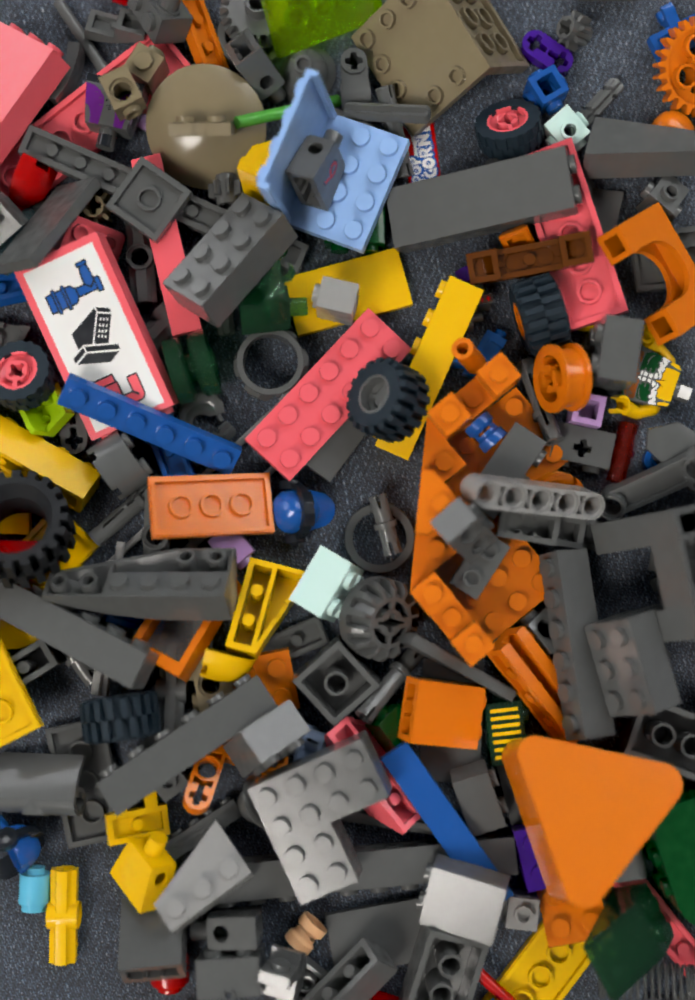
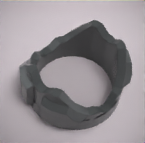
M281 327L260 329L249 335L241 344L239 351L236 352L233 370L237 379L244 382V390L251 397L261 401H269L273 397L281 396L290 391L309 371V357L306 349H301L298 337L292 331ZM259 339H278L296 353L298 359L297 370L292 379L279 388H262L255 385L248 378L246 372L247 353L254 342Z

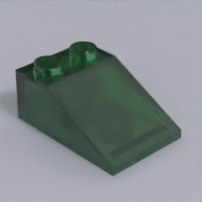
M647 883L614 888L587 937L583 949L610 999L618 1000L665 956L674 934L671 925L666 921L659 908L658 900L652 895Z

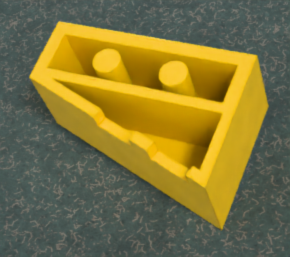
M250 557L225 644L227 652L257 660L294 605V602L289 598L305 571Z

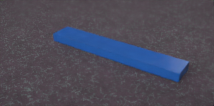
M403 741L381 757V761L451 859L465 861L499 872L410 744ZM509 885L505 901L514 895Z

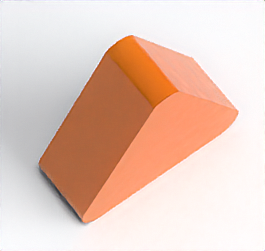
M536 735L513 740L502 751V762L547 893L558 903L572 904L579 908H591L601 901L680 798L683 791V780L680 773L675 767L667 763Z

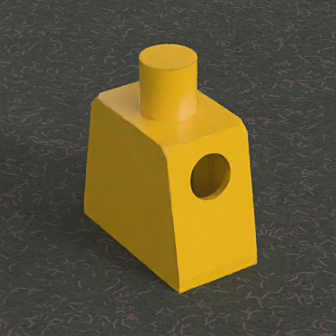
M152 831L149 836L128 841L110 871L111 876L139 914L156 910L155 902L175 874L176 862L165 849L168 837L160 831Z

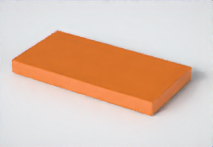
M270 472L153 476L147 478L151 540L273 534L275 532Z

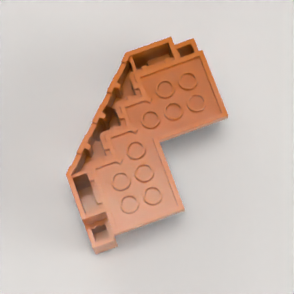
M502 352L498 353L476 371L475 378L455 394L452 392L427 412L410 593L449 638L452 645L470 667L496 647L493 641L542 602L545 594L542 575L539 570V555L527 541L496 536L500 541L510 546V549L478 599L476 600L449 583L464 558L430 524L458 496L463 500L464 497L460 492L462 480L470 473H481L504 440L503 438L485 454L479 448V442L475 438H470L464 432L485 411L491 414L496 426H502L507 433L517 422L544 440L538 422H534L532 418L534 411L531 404L517 387L494 404L495 401L514 387L522 376ZM489 426L488 428H486V429L480 434V436H482V435L490 428V426ZM558 445L553 446L551 456L552 446H544L543 450L547 454L537 468L531 465L525 474L530 478L529 480H537L546 473L557 471L568 462L560 460L563 452ZM498 515L493 521L489 519L495 525L491 530L494 534H496Z

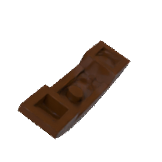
M590 230L558 236L556 239L465 254L471 285L529 277L595 262Z

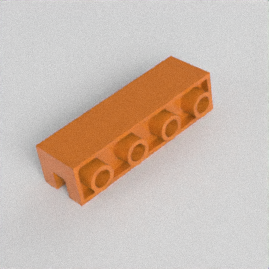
M525 626L507 628L493 643L496 647L487 656L509 685L516 690V694L551 739L576 744L579 740L566 741L565 731L562 726L563 715L561 702L558 697V681L553 659L541 649L536 642L534 634Z

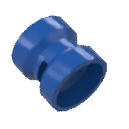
M488 411L480 415L464 431L470 438H475L479 442V448L485 454L508 434L502 426H496L493 422V417ZM490 426V428L482 436H480V434Z

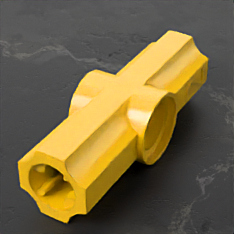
M73 865L53 867L50 874V901L46 908L45 923L46 928L49 929V963L55 966H66L76 963L78 956V929L82 920V902L78 901L79 867Z

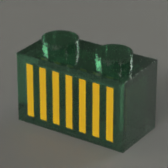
M514 697L512 702L503 699L488 700L483 710L488 759L491 766L503 765L502 751L509 742L530 736L525 734L524 723H529L528 708L525 704L522 705V701L518 697Z

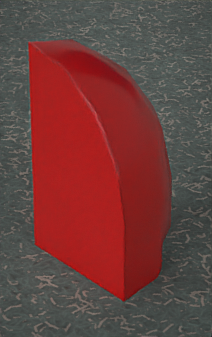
M22 153L9 188V198L19 207L33 206L43 200L50 191L58 174L51 167L47 168L38 164V159L26 153Z

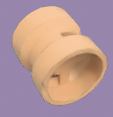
M304 911L298 918L299 925L291 927L284 937L293 949L305 952L307 957L314 949L313 944L315 940H321L327 933V929L313 914Z

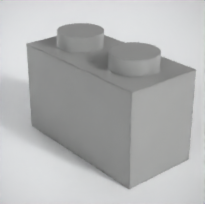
M323 276L321 285L315 283L311 302H313L312 308L316 309L317 318L352 326L359 300V284Z

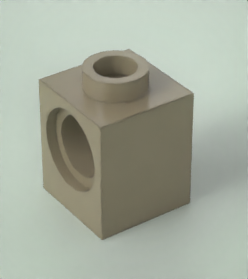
M126 64L98 77L120 121L135 119L142 114L143 110L147 109L146 103ZM122 92H131L128 99L118 100V96Z

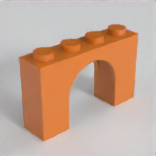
M659 202L596 239L611 266L631 254H642L651 259L661 271L667 289L665 303L657 311L643 319L658 346L684 334L695 326V264Z

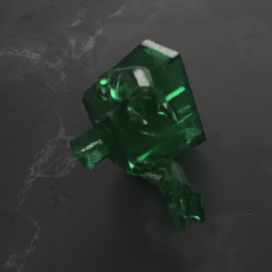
M288 249L260 280V285H256L239 304L242 335L289 330L291 328L290 316L308 315L307 297L289 298L285 282L291 281L295 276V269L289 261V272L286 275H280L281 258L287 255Z

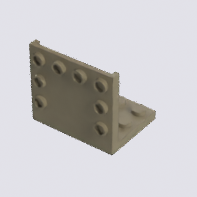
M387 0L351 36L357 48L366 54L368 66L381 87L394 85L397 104L427 105L431 109V119L428 124L404 123L412 136H417L486 75L522 73L530 66L489 0Z

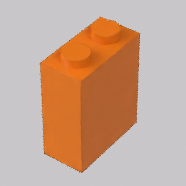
M406 676L397 738L411 744L477 750L478 741L482 736V714L487 703L486 688L472 683Z

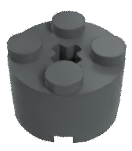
M116 430L86 450L88 456L95 454L97 459L92 463L112 491L118 488L122 492L117 496L122 501L146 485L147 478L150 477L154 470L144 456L138 459L132 450L137 446L130 435L125 432L120 434Z

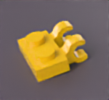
M156 790L142 799L143 806L127 809L118 816L115 815L114 811L104 813L107 844L109 847L126 844L131 839L149 836L152 831H160L170 835L167 804L165 802L158 803Z

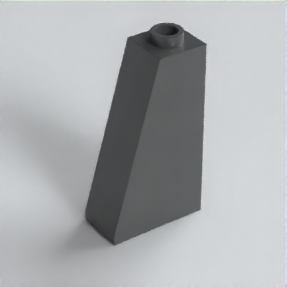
M595 116L584 154L582 170L585 179L695 176V131Z

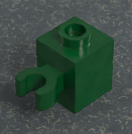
M386 704L371 725L365 724L366 728L386 753L404 741L397 738L402 708L399 704Z

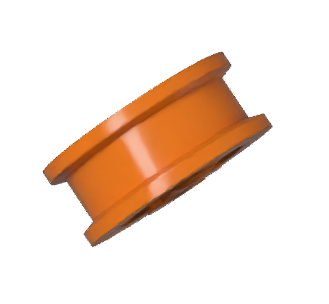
M566 343L562 347L556 344L544 345L537 353L533 367L534 391L540 406L548 413H558L564 408L572 412L583 409L589 401L593 383L592 367L586 351L577 343Z

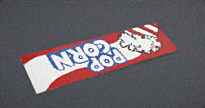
M434 122L417 136H412L406 125L402 123L405 138L410 141L408 151L414 176L408 177V182L413 183L440 176Z

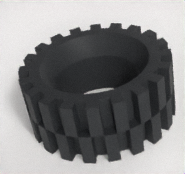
M12 470V477H5L4 472H0V522L17 513L36 514L47 522L44 536L34 546L16 553L0 552V580L4 588L13 589L14 582H19L21 588L30 587L29 580L34 578L37 579L39 584L47 581L44 574L50 571L55 576L61 570L58 562L67 563L71 557L68 548L74 549L75 546L73 536L76 534L75 525L62 490L58 485L54 487L52 480L46 476L40 481L38 473L29 471L27 477H23L21 470Z

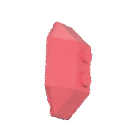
M346 716L324 735L326 747L366 730L380 761L381 757L386 754L385 750L366 728V723L362 720L354 719V717ZM381 761L393 788L389 798L364 808V810L370 817L400 834H405L421 816Z

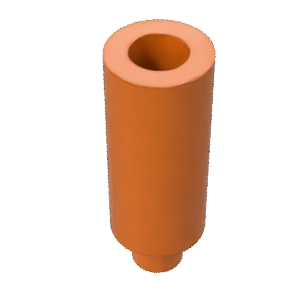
M459 338L453 343L451 348L453 356L469 373L476 374V371L486 364L485 357L470 339Z

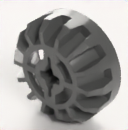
M371 576L363 579L350 590L342 604L339 616L340 634L349 650L366 659L384 662L388 657L393 659L401 653L400 647L407 648L406 645L400 643L404 632H417L418 628L412 623V618L419 617L418 608L413 606L416 603V599L407 590V585L387 577ZM396 602L402 606V615L398 610H395ZM375 632L385 635L384 643L377 639Z

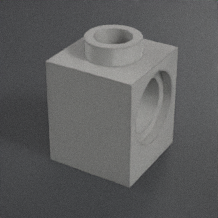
M511 888L514 895L504 901L501 918L505 928L537 932L540 899L536 892L528 893L525 889Z

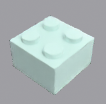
M320 545L289 599L317 617L334 623L336 619H339L341 607L347 594L357 583L364 579L362 577L364 570Z

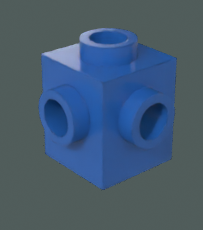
M554 64L544 70L539 69L527 78L523 99L534 102V105L539 107L541 115L545 113L552 115L564 106L563 102L569 92L567 81Z

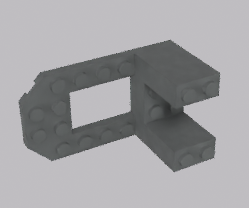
M695 504L591 525L597 555L651 547L663 603L652 604L611 616L655 609L664 643L695 640Z

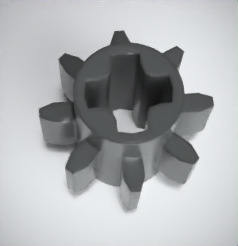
M576 10L572 11L571 16H562L556 27V33L559 37L557 42L573 52L577 51L578 46L586 47L593 34L592 27L589 25L592 19Z
M234 173L217 174L213 184H208L209 199H213V203H217V206L224 209H229L234 201L244 193L240 179H237Z

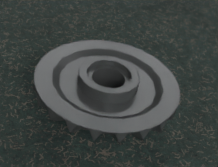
M221 0L219 9L222 26L231 39L248 27L263 49L276 46L284 41L292 32L297 19L295 0ZM255 6H262L263 8H262V9H254L253 7H255Z

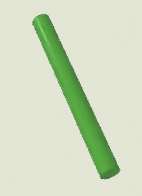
M338 94L330 96L334 108L341 106V98ZM291 104L235 116L234 125L237 129L281 120L285 109L290 107Z

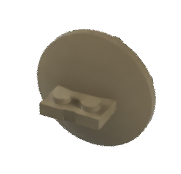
M194 64L183 67L170 74L160 83L149 102L146 114V135L152 154H161L167 174L178 182L193 188L208 190V184H213L216 175L220 173H234L237 179H240L237 172L239 160L246 156L253 145L266 142L267 123L237 129L234 125V117L262 111L264 107L258 94L238 73L226 67L215 64Z

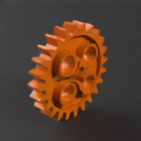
M695 16L689 17V21H679L678 28L668 29L671 38H661L660 42L665 48L655 51V54L661 60L652 64L653 67L660 69V73L652 78L653 80H661L662 84L657 87L656 92H666L662 102L673 100L670 110H679L681 108V113L685 115L691 113V117L694 118L695 52L694 54L691 53L689 48L690 41L693 40L695 42ZM681 70H683L686 75L684 84H682L679 79V74Z

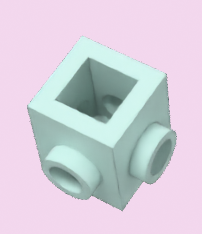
M566 104L543 125V132L547 137L545 142L549 146L572 137L576 152H578L587 144L584 138L590 133V130L587 128L589 123L579 111L575 113ZM564 129L568 130L570 136L565 134Z

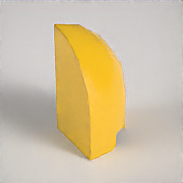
M207 647L202 661L203 666L200 677L217 682H232L246 675L251 670L256 659Z

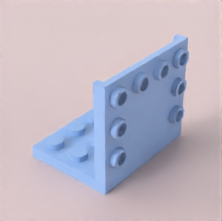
M307 68L303 78H299L295 85V97L291 106L287 107L283 113L281 130L278 137L275 136L270 143V155L265 166H261L258 171L256 186L270 207L284 213L293 229L364 254L408 151L410 141L407 138L337 115L319 71ZM327 129H333L343 136L339 151L344 160L345 169L330 208L326 211L301 204L285 171L307 136L313 135L323 138Z

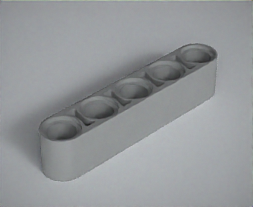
M470 473L465 476L460 484L461 495L466 500L472 501L475 505L484 509L595 520L603 514L606 504L602 495L577 485L480 473Z

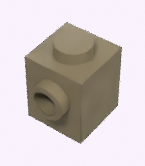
M141 42L137 44L125 62L134 81L144 84L150 95L154 94L160 83L170 73L165 60V54L153 45L147 47Z

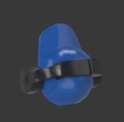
M292 479L290 482L287 480L278 481L279 489H288L280 492L273 502L274 521L277 527L285 533H290L283 536V543L291 545L306 542V536L311 530L326 526L331 522L335 514L334 502L327 494L307 490L301 484L300 479Z
M0 814V852H8L9 854L0 859V879H11L19 873L26 872L35 864L46 841L44 833L37 824L34 823L29 826L24 824L9 825Z

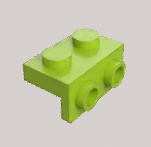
M58 381L55 383L54 392L49 395V399L46 402L44 401L40 404L41 406L31 408L29 411L19 410L25 422V427L33 435L54 437L75 414L73 410L57 404L62 392Z

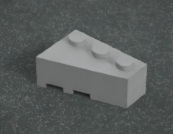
M215 820L154 904L171 933L177 934L254 877V874L217 820Z

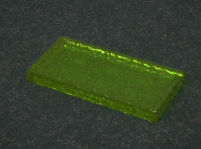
M261 0L278 58H283L358 29L382 6L381 0Z

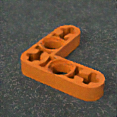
M230 740L194 764L182 801L183 807L188 813L201 815L210 807L224 763L234 765L223 748ZM287 756L281 761L279 760L276 768L271 766L262 774L265 775L287 765L289 757ZM205 763L210 764L215 769V775L209 778L203 777L199 773L198 767ZM198 786H205L201 796L203 801L199 805L193 804L192 797L196 795Z

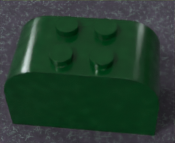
M694 781L683 785L680 798L643 845L646 858L652 860L655 867L651 874L657 889H661L665 898L693 925H695Z

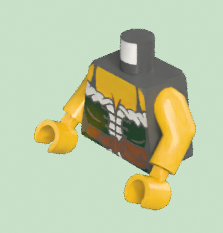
M644 324L636 383L616 396H611V399H614L617 406L616 408H609L610 414H622L636 420L655 416L659 411L668 408L671 399L686 404L691 396L692 387L677 382L681 367L676 364V359L664 344L657 345L646 324Z

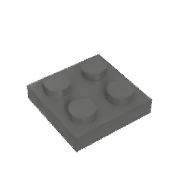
M141 156L108 201L106 208L158 244L193 194L191 190Z

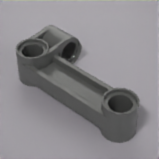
M695 446L688 448L684 453L621 482L606 485L601 492L606 503L605 510L601 515L602 518L610 521L618 520L625 513L687 486L695 493V467L689 464L695 461ZM614 499L620 504H610L607 500Z

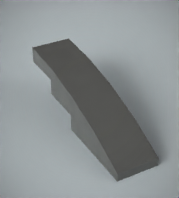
M500 510L495 536L552 546L558 545L576 549L587 548V550L596 551L591 525L607 521Z

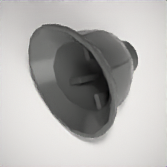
M304 47L297 49L286 57L279 73L285 80L282 87L286 92L285 98L288 101L293 102L295 85L299 78H303L307 68L319 71L327 92H330L336 80V65L333 58L326 51L317 47Z

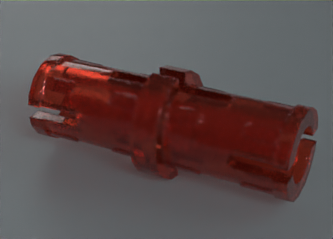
M624 421L619 422L611 464L606 478L607 481L618 483L627 478L630 461L635 455L633 448L639 425Z

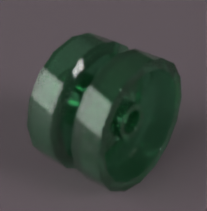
M203 329L188 333L186 341L189 353L186 352L182 341L177 336L162 340L161 342L167 370L181 405L197 401L198 390L196 381H198L203 394L207 397L223 393L218 363Z

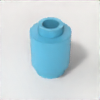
M34 864L26 872L20 874L18 904L21 905V911L24 913L35 914L46 911V905L50 901L51 871L45 870L44 865Z

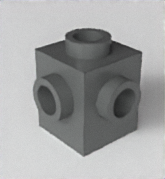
M674 176L660 177L655 183L649 181L641 190L639 196L642 199L635 209L640 213L659 202L668 219L672 222L682 211L683 207L680 206V203L690 190Z

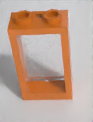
M237 580V597L239 596L240 591H241V588H242V585L239 583L238 580ZM144 619L132 641L134 638H139L151 644L150 650L160 655L155 665L187 683L203 657L205 649L210 645L223 621Z

